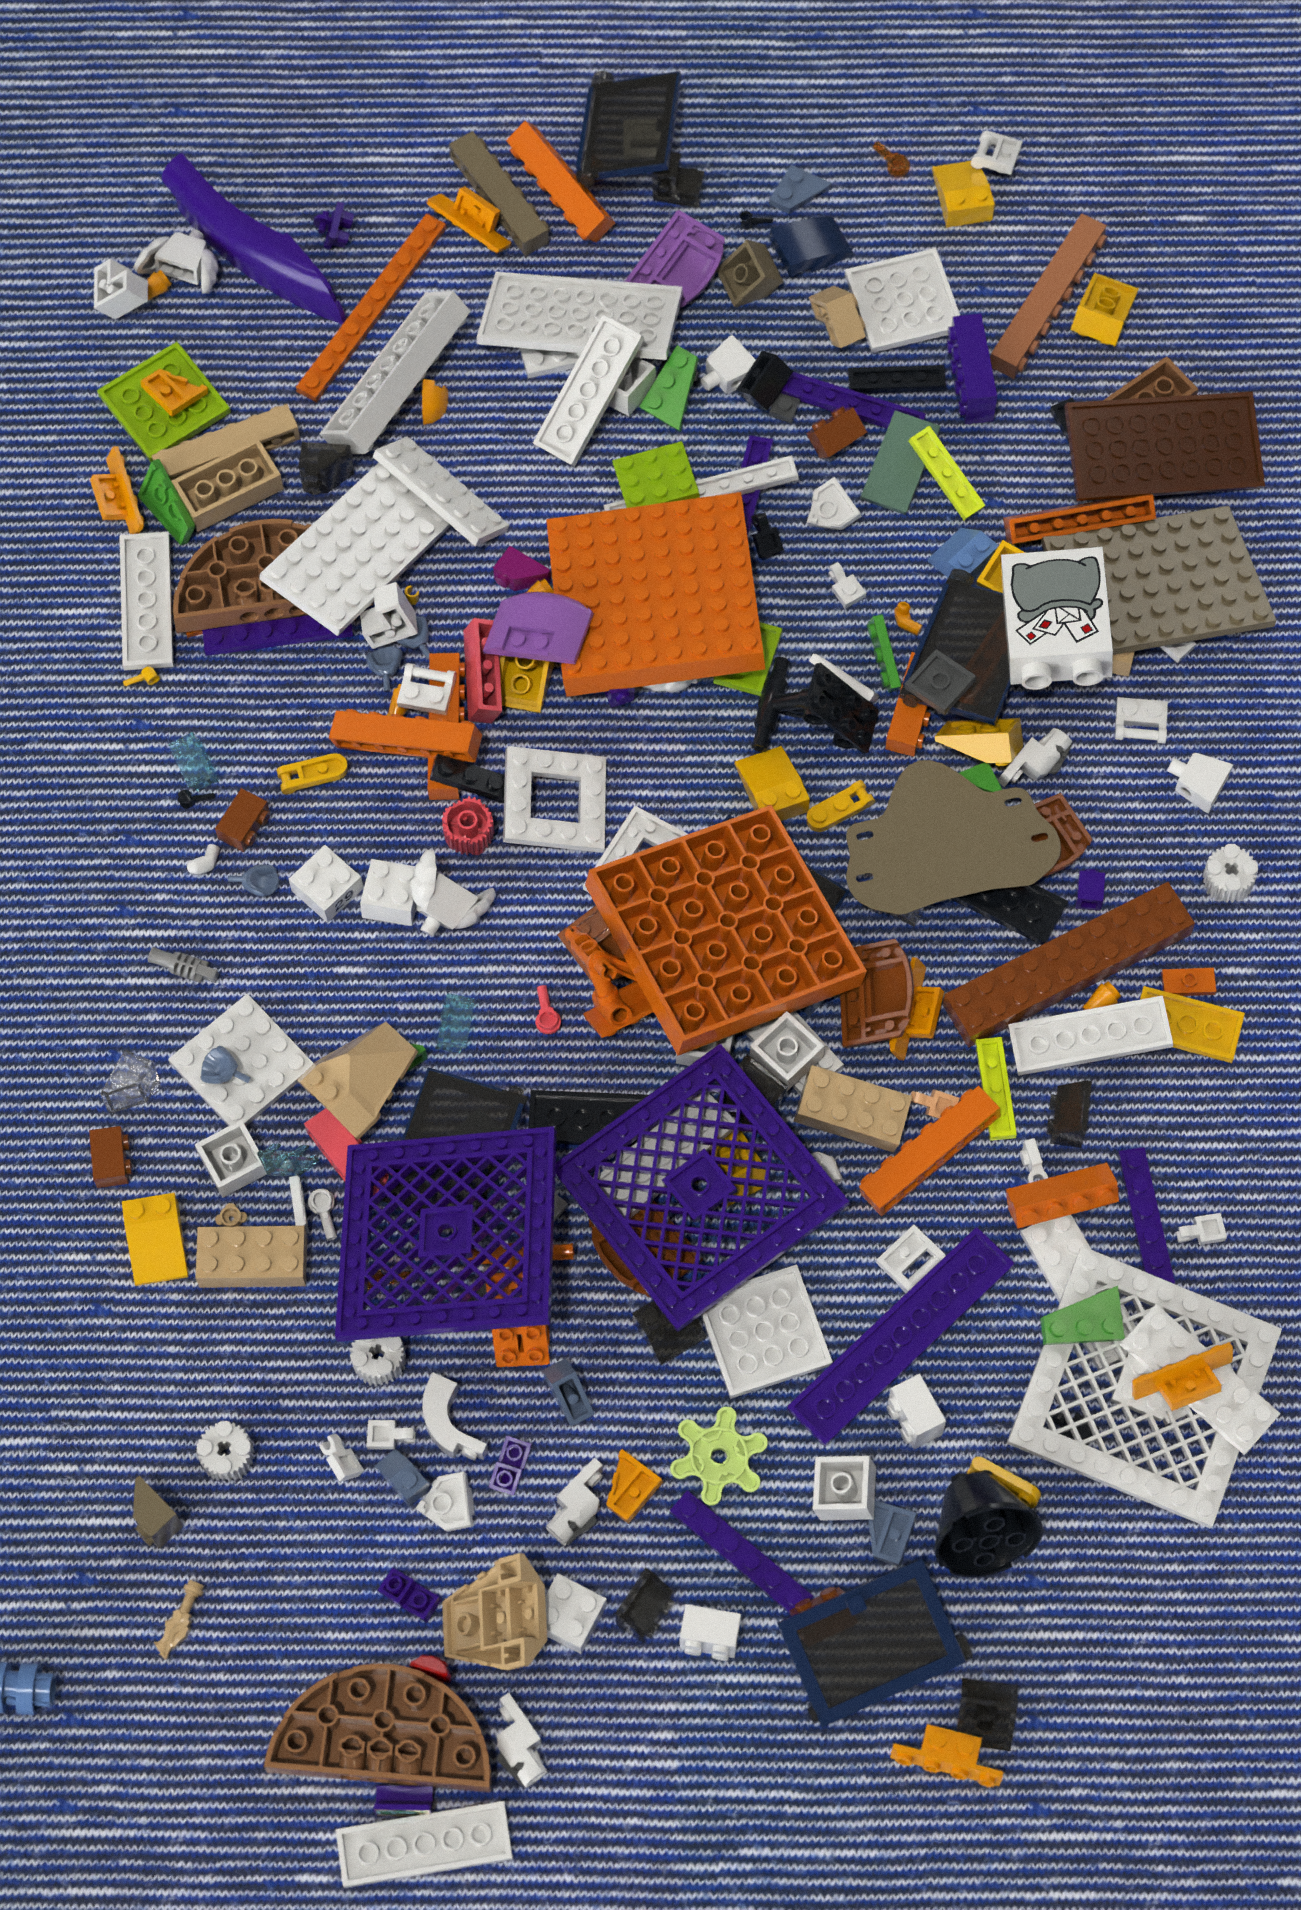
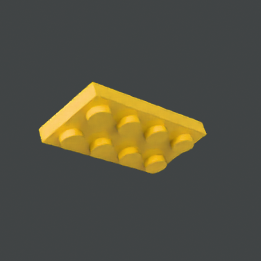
M1143 986L1140 1000L1163 995L1173 1048L1229 1063L1233 1062L1245 1015L1244 1012Z

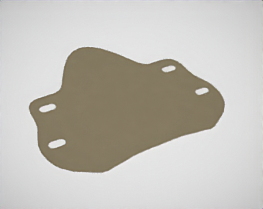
M919 760L910 764L899 776L883 815L876 819L855 823L848 828L846 840L850 859L846 880L850 892L859 903L871 909L887 913L907 914L951 898L991 889L1034 884L1051 870L1059 859L1061 843L1055 828L1039 814L1031 796L1026 790L1013 787L995 792H986L942 763L932 760ZM1020 798L1022 800L1021 804L1005 805V801L1008 799ZM868 831L873 832L874 835L872 838L864 840L856 838L857 834ZM1036 834H1048V839L1034 842L1031 839ZM866 873L873 875V878L868 881L858 882L856 880L858 875Z

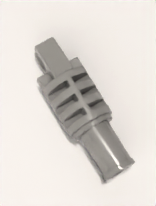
M152 947L148 956L149 963L166 967L170 973L201 983L202 979L216 983L219 976L217 970L207 967L209 962L181 952L172 954Z

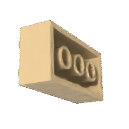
M258 438L172 480L177 493L195 524L197 532L284 489L281 474Z
M811 1065L805 1078L793 1122L894 1152L900 1143L912 1096Z
M305 1226L198 1227L196 1281L200 1288L306 1286L307 1233Z

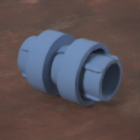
M0 1662V1713L5 1714L9 1705H15L17 1714L36 1715L39 1707L53 1706L56 1694L55 1673H42L41 1664L22 1663L19 1671H12L10 1662Z

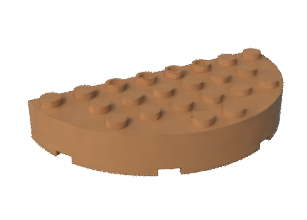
M288 519L256 520L234 526L229 529V532L218 538L215 536L205 543L186 564L180 575L177 590H175L173 615L176 633L308 615L261 581L259 577L260 573L301 536L311 524L302 525L293 523V520Z
M375 1663L354 1666L351 1669L333 1673L308 1688L285 1712L283 1719L272 1735L264 1763L267 1773L410 1786H431L433 1788L491 1793L492 1776L487 1746L481 1729L466 1704L442 1682L419 1670L394 1664Z

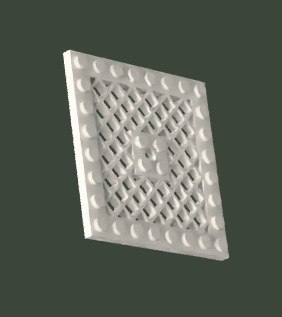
M1084 1246L1080 1247L1057 1310L1118 1286L1119 1293L1128 1296L1120 1300L1122 1321L1128 1335L1133 1330L1130 1322L1139 1318L1142 1320L1152 1309L1149 1308L1144 1311L1141 1302L1151 1306L1157 1304L1165 1312L1177 1316L1178 1318L1174 1320L1177 1323L1183 1322L1186 1330L1197 1340L1198 1335L1208 1332L1213 1345L1206 1347L1208 1350L1216 1345L1233 1342L1238 1355L1233 1357L1231 1363L1240 1360L1236 1375L1258 1394L1260 1393L1282 1328ZM1096 1284L1102 1285V1287L1095 1289ZM1133 1301L1138 1313L1127 1317L1122 1305ZM1190 1322L1204 1328L1194 1331ZM1216 1333L1228 1337V1339L1220 1342ZM1111 1341L1112 1345L1102 1349L1098 1342H1092L1091 1344L1095 1352L1085 1356L1078 1343L1043 1345L1006 1444L1205 1527H1213L1239 1450L1213 1427L1202 1433L1196 1422L1197 1419L1202 1417L1198 1414L1193 1415L1188 1405L1184 1406L1187 1418L1176 1422L1169 1405L1160 1391L1135 1400L1132 1396V1381L1140 1375L1151 1372L1130 1353H1127L1125 1357L1120 1345L1122 1341ZM1073 1348L1078 1358L1067 1363ZM1115 1349L1120 1362L1109 1366L1104 1353ZM1098 1356L1103 1369L1092 1373L1087 1360ZM1080 1363L1086 1376L1075 1380L1069 1367ZM1231 1363L1227 1364L1226 1366L1233 1371ZM1122 1367L1116 1382L1112 1371ZM1064 1372L1069 1383L1058 1387ZM1106 1374L1111 1387L1100 1391L1095 1378ZM1089 1381L1094 1394L1083 1398L1077 1385ZM1072 1388L1077 1401L1066 1405L1060 1392ZM1113 1391L1110 1401L1118 1405L1108 1408L1103 1395ZM1055 1396L1060 1408L1049 1412ZM1097 1398L1102 1411L1091 1415L1086 1402ZM1079 1405L1085 1418L1073 1422L1068 1410ZM1122 1409L1128 1422L1116 1426L1111 1413ZM1129 1409L1143 1415L1134 1419ZM1062 1412L1068 1425L1056 1429L1051 1417ZM1166 1412L1170 1425L1159 1429L1155 1420L1161 1422ZM1105 1416L1110 1429L1099 1433L1094 1420ZM1147 1419L1153 1432L1142 1437L1136 1423ZM1045 1421L1049 1429L1043 1427ZM1088 1423L1093 1436L1082 1440L1076 1427ZM1190 1423L1195 1436L1184 1440L1179 1427ZM1130 1426L1135 1440L1125 1444L1119 1430ZM1070 1430L1074 1440L1061 1435V1433ZM1173 1430L1178 1443L1167 1447L1162 1434ZM1113 1433L1118 1447L1107 1451L1102 1437ZM1214 1434L1209 1448L1204 1437ZM1155 1437L1161 1450L1150 1454L1144 1441ZM1198 1440L1203 1454L1193 1458L1187 1444ZM1096 1441L1100 1451L1086 1444ZM1138 1444L1144 1457L1133 1461L1127 1448ZM1181 1447L1187 1461L1175 1465L1170 1451ZM1121 1451L1125 1461L1111 1455ZM1164 1455L1169 1468L1158 1472L1153 1459ZM1206 1458L1200 1473L1195 1462ZM1147 1462L1150 1471L1140 1468L1137 1465ZM1189 1465L1195 1479L1184 1483L1178 1469ZM1172 1472L1176 1482L1162 1476ZM1197 1483L1195 1490L1188 1488V1486Z

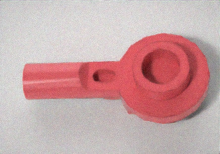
M541 985L537 987L540 1010L535 1024L541 1033L553 1034L559 1030L561 1018L550 1006L547 986Z

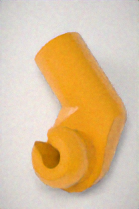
M899 602L894 610L897 625L918 636L923 625L911 620L910 605L907 602Z

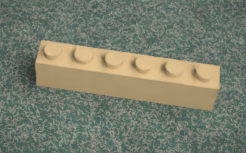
M285 404L273 407L270 411L262 414L252 415L241 422L228 424L220 430L207 432L191 441H183L175 447L162 449L152 455V459H160L172 481L257 438L262 443L266 452L300 440V435L289 406Z

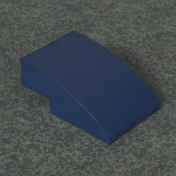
M833 217L802 219L770 229V242L790 276L808 269L813 273L854 256L851 247Z

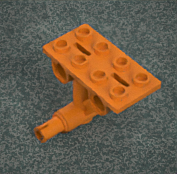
M571 926L574 932L570 928L565 931V938L571 943L572 951L586 965L595 987L592 994L595 1008L583 1013L585 1020L601 1038L612 1036L623 1027L635 1024L641 1018L654 1013L626 960L605 952L596 940L589 934L582 933L577 926ZM618 973L634 980V982L618 990L612 984L610 977L614 979Z
M574 1244L553 1245V1260H574ZM499 1246L491 1255L497 1260L506 1250ZM524 1246L517 1252L522 1257L524 1253ZM474 1249V1257L467 1258V1260L471 1262L479 1252ZM512 1257L504 1267H509L510 1271L519 1261ZM486 1259V1260L482 1263V1264H491V1265H492V1263H491L488 1259ZM523 1271L516 1276L521 1281L523 1280ZM495 1273L490 1280L497 1284L505 1274ZM511 1281L503 1291L510 1295L518 1286ZM486 1284V1290L488 1292L492 1288ZM498 1294L494 1299L503 1298ZM548 1325L492 1329L497 1367L548 1365L550 1363Z

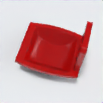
M421 1655L409 1664V1668L419 1670L443 1684L444 1682H451L452 1678L447 1669L448 1664L438 1657Z

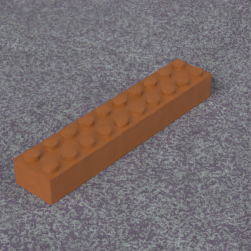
M1166 882L944 994L942 1006L969 1048L975 1045L976 1039L989 1038L1009 1028L1008 1024L1021 1022L1190 936L1195 922L1170 883Z

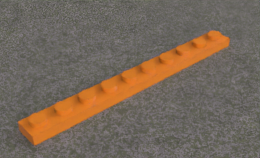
M427 213L424 215L298 383L296 391L316 403L445 232L447 229L446 223Z

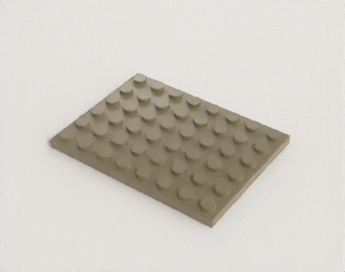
M1229 506L1158 517L1148 521L1061 536L1042 537L1041 544L1044 551L1103 548L1113 655L1275 627L1277 620Z

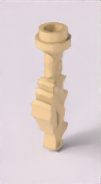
M189 1580L184 1585L183 1589L186 1595L179 1609L173 1611L172 1618L165 1621V1632L162 1639L154 1642L160 1652L159 1655L165 1660L169 1658L172 1649H175L181 1642L187 1639L191 1630L189 1626L192 1623L190 1620L192 1615L189 1614L191 1606L195 1599L199 1596L202 1597L204 1593L202 1591L204 1586L200 1583Z

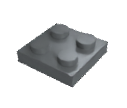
M936 649L906 681L905 689L945 715L976 681V675Z

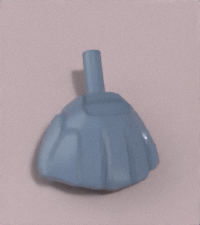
M416 616L418 634L396 642L406 648H420L425 658L429 660L430 652L425 645L429 638L428 623L424 616Z
M383 647L368 653L366 656L370 670L383 677L384 692L390 691L389 676H393L396 673L402 659V650L398 647Z
M255 865L250 867L243 876H228V882H242V886L247 891L261 897L273 894L279 886L277 870L272 865Z
M223 1046L213 1048L204 1058L200 1078L205 1083L222 1084L231 1080L233 1076L246 1083H249L251 1077L236 1070L238 1067L236 1060Z

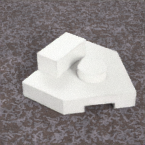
M833 477L814 490L807 524L808 526L843 530L862 517V515L836 478Z
M463 1471L438 1476L432 1484L433 1487L424 1500L420 1501L415 1509L447 1532L473 1527L472 1516L475 1515L472 1488L468 1486L467 1473Z

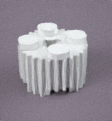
M1227 844L1225 847H1221L1220 850L1216 849V852L1209 856L1204 869L1203 883H1205V888H1207L1206 893L1211 894L1210 898L1214 897V901L1225 900L1228 903L1229 900L1231 902H1234V900L1238 902L1248 897L1258 873V864L1253 860V856H1249V852L1245 853V849L1240 850V847L1236 844Z
M400 1337L354 1340L355 1342H352V1348H350L351 1362L356 1374H358L359 1378H363L364 1383L368 1382L370 1386L374 1384L375 1387L378 1384L383 1385V1382L388 1384L389 1380L394 1381L393 1378H398V1375H402V1370H405L406 1354ZM377 1353L383 1354V1357L379 1356L378 1360L374 1359L373 1356Z
M220 1421L218 1424H215V1427L210 1426V1430H205L206 1434H202V1439L198 1440L197 1454L207 1475L211 1476L213 1480L215 1478L217 1481L221 1479L222 1482H225L226 1479L231 1482L232 1478L237 1480V1478L242 1479V1475L246 1476V1471H250V1465L253 1464L254 1449L245 1430L241 1429L239 1425L236 1427L235 1423L231 1425L228 1421ZM229 1449L231 1453L226 1456L225 1454L222 1455L221 1452Z

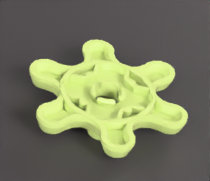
M722 1407L718 1410L716 1423L711 1428H701L694 1421L688 1419L683 1420L678 1426V1433L681 1438L689 1443L690 1451L686 1457L672 1462L670 1467L671 1474L677 1479H684L691 1475L699 1477L703 1482L701 1498L709 1506H714L720 1502L722 1489L729 1483L738 1484L746 1492H755L760 1486V1478L750 1470L748 1460L753 1454L761 1453L767 1448V1438L762 1433H753L749 1436L738 1434L734 1427L737 1414L731 1407ZM721 1450L725 1452L727 1459L722 1464L715 1463L711 1459L714 1451Z

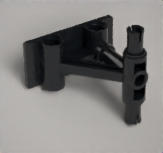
M776 657L771 676L766 679L762 696L758 700V711L754 722L756 733L751 748L758 752L767 751L770 735L776 730L780 714L802 718L807 723L813 725L826 724L835 731L832 740L834 745L844 749L856 748L863 754L868 753L879 710L822 663L815 664L809 688H803L800 692L786 693L788 684L785 679L791 662L785 657Z

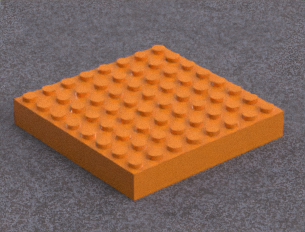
M741 492L546 519L554 593L575 599L593 612V617L576 664L561 663L566 697L606 692L612 689L635 688L765 670Z
M772 805L595 867L588 872L585 886L677 1056L781 1017L786 1011L791 1013L860 987L867 970Z

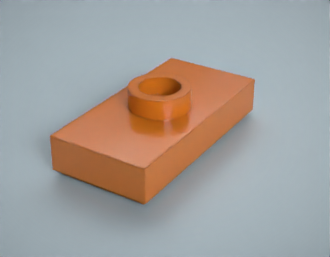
M1214 968L1162 969V986L1165 992L1180 996L1216 994Z

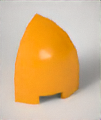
M423 379L422 419L423 425L432 424L441 419L446 413L448 406L447 388L445 386L442 388L436 386L434 380Z

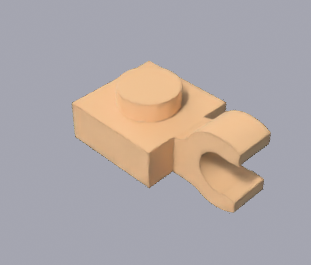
M934 1089L931 1096L919 1092H911V1102L926 1106L925 1115L937 1119L940 1118V1114L950 1105L954 1107L960 1099L959 1097Z

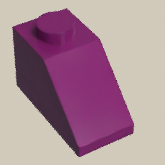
M511 546L508 547L493 567L495 581L501 587H508L513 591L529 589L537 580L546 579L549 584L551 582V570Z

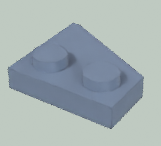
M791 165L769 198V205L791 214L799 209L801 205L813 201L814 196L822 191L828 192L831 189V183Z
M875 1500L874 1519H868L874 1559L898 1567L901 1566L918 1517L916 1512Z

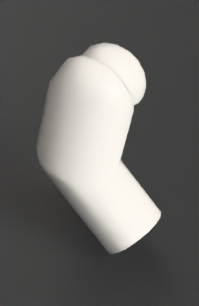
M208 844L205 856L195 858L187 863L188 872L199 875L213 870L220 848L217 845Z
M821 1152L811 1153L835 1184L842 1181L836 1160L832 1156Z

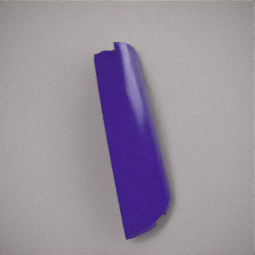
M182 152L167 164L162 173V182L176 198L178 210L195 230L202 232L204 239L221 256L249 278L281 298L309 312L343 325L346 321V316L339 300H336L329 282L287 232L281 234L261 224L231 204L204 179Z

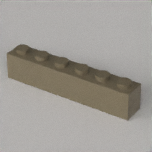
M471 131L449 143L450 158L477 194L501 211L498 218L499 223L524 256L549 243V226L545 220L539 219L535 207L531 203L528 204L522 190L514 186L509 173L501 169L497 157L488 152L484 140L481 137L478 138Z

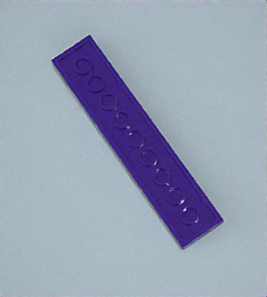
M976 1227L787 1406V1410L826 1447L1014 1267L1015 1263Z

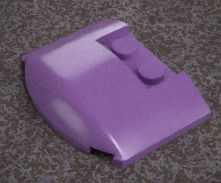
M678 209L624 282L683 287V295L680 307H683L696 298L714 277L722 260L725 237Z
M528 592L514 595L501 601L483 652L485 654L576 664L593 617V612L579 601L560 594Z

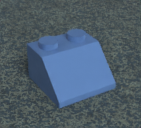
M960 528L928 558V562L953 583L969 587L980 576L999 545L981 530Z

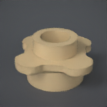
M229 1203L216 1216L215 1221L217 1225L224 1227H239L241 1223L247 1221V1214L240 1212L235 1204Z

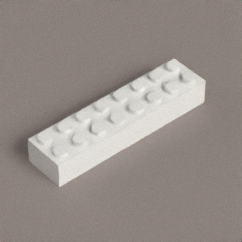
M454 291L425 292L321 431L320 435L337 454H365L372 449L374 441L386 430L391 418L398 414L402 403L412 395L414 387L426 376L428 368L438 360L439 353L452 341V336L457 329L463 326L466 321L465 318L471 311Z

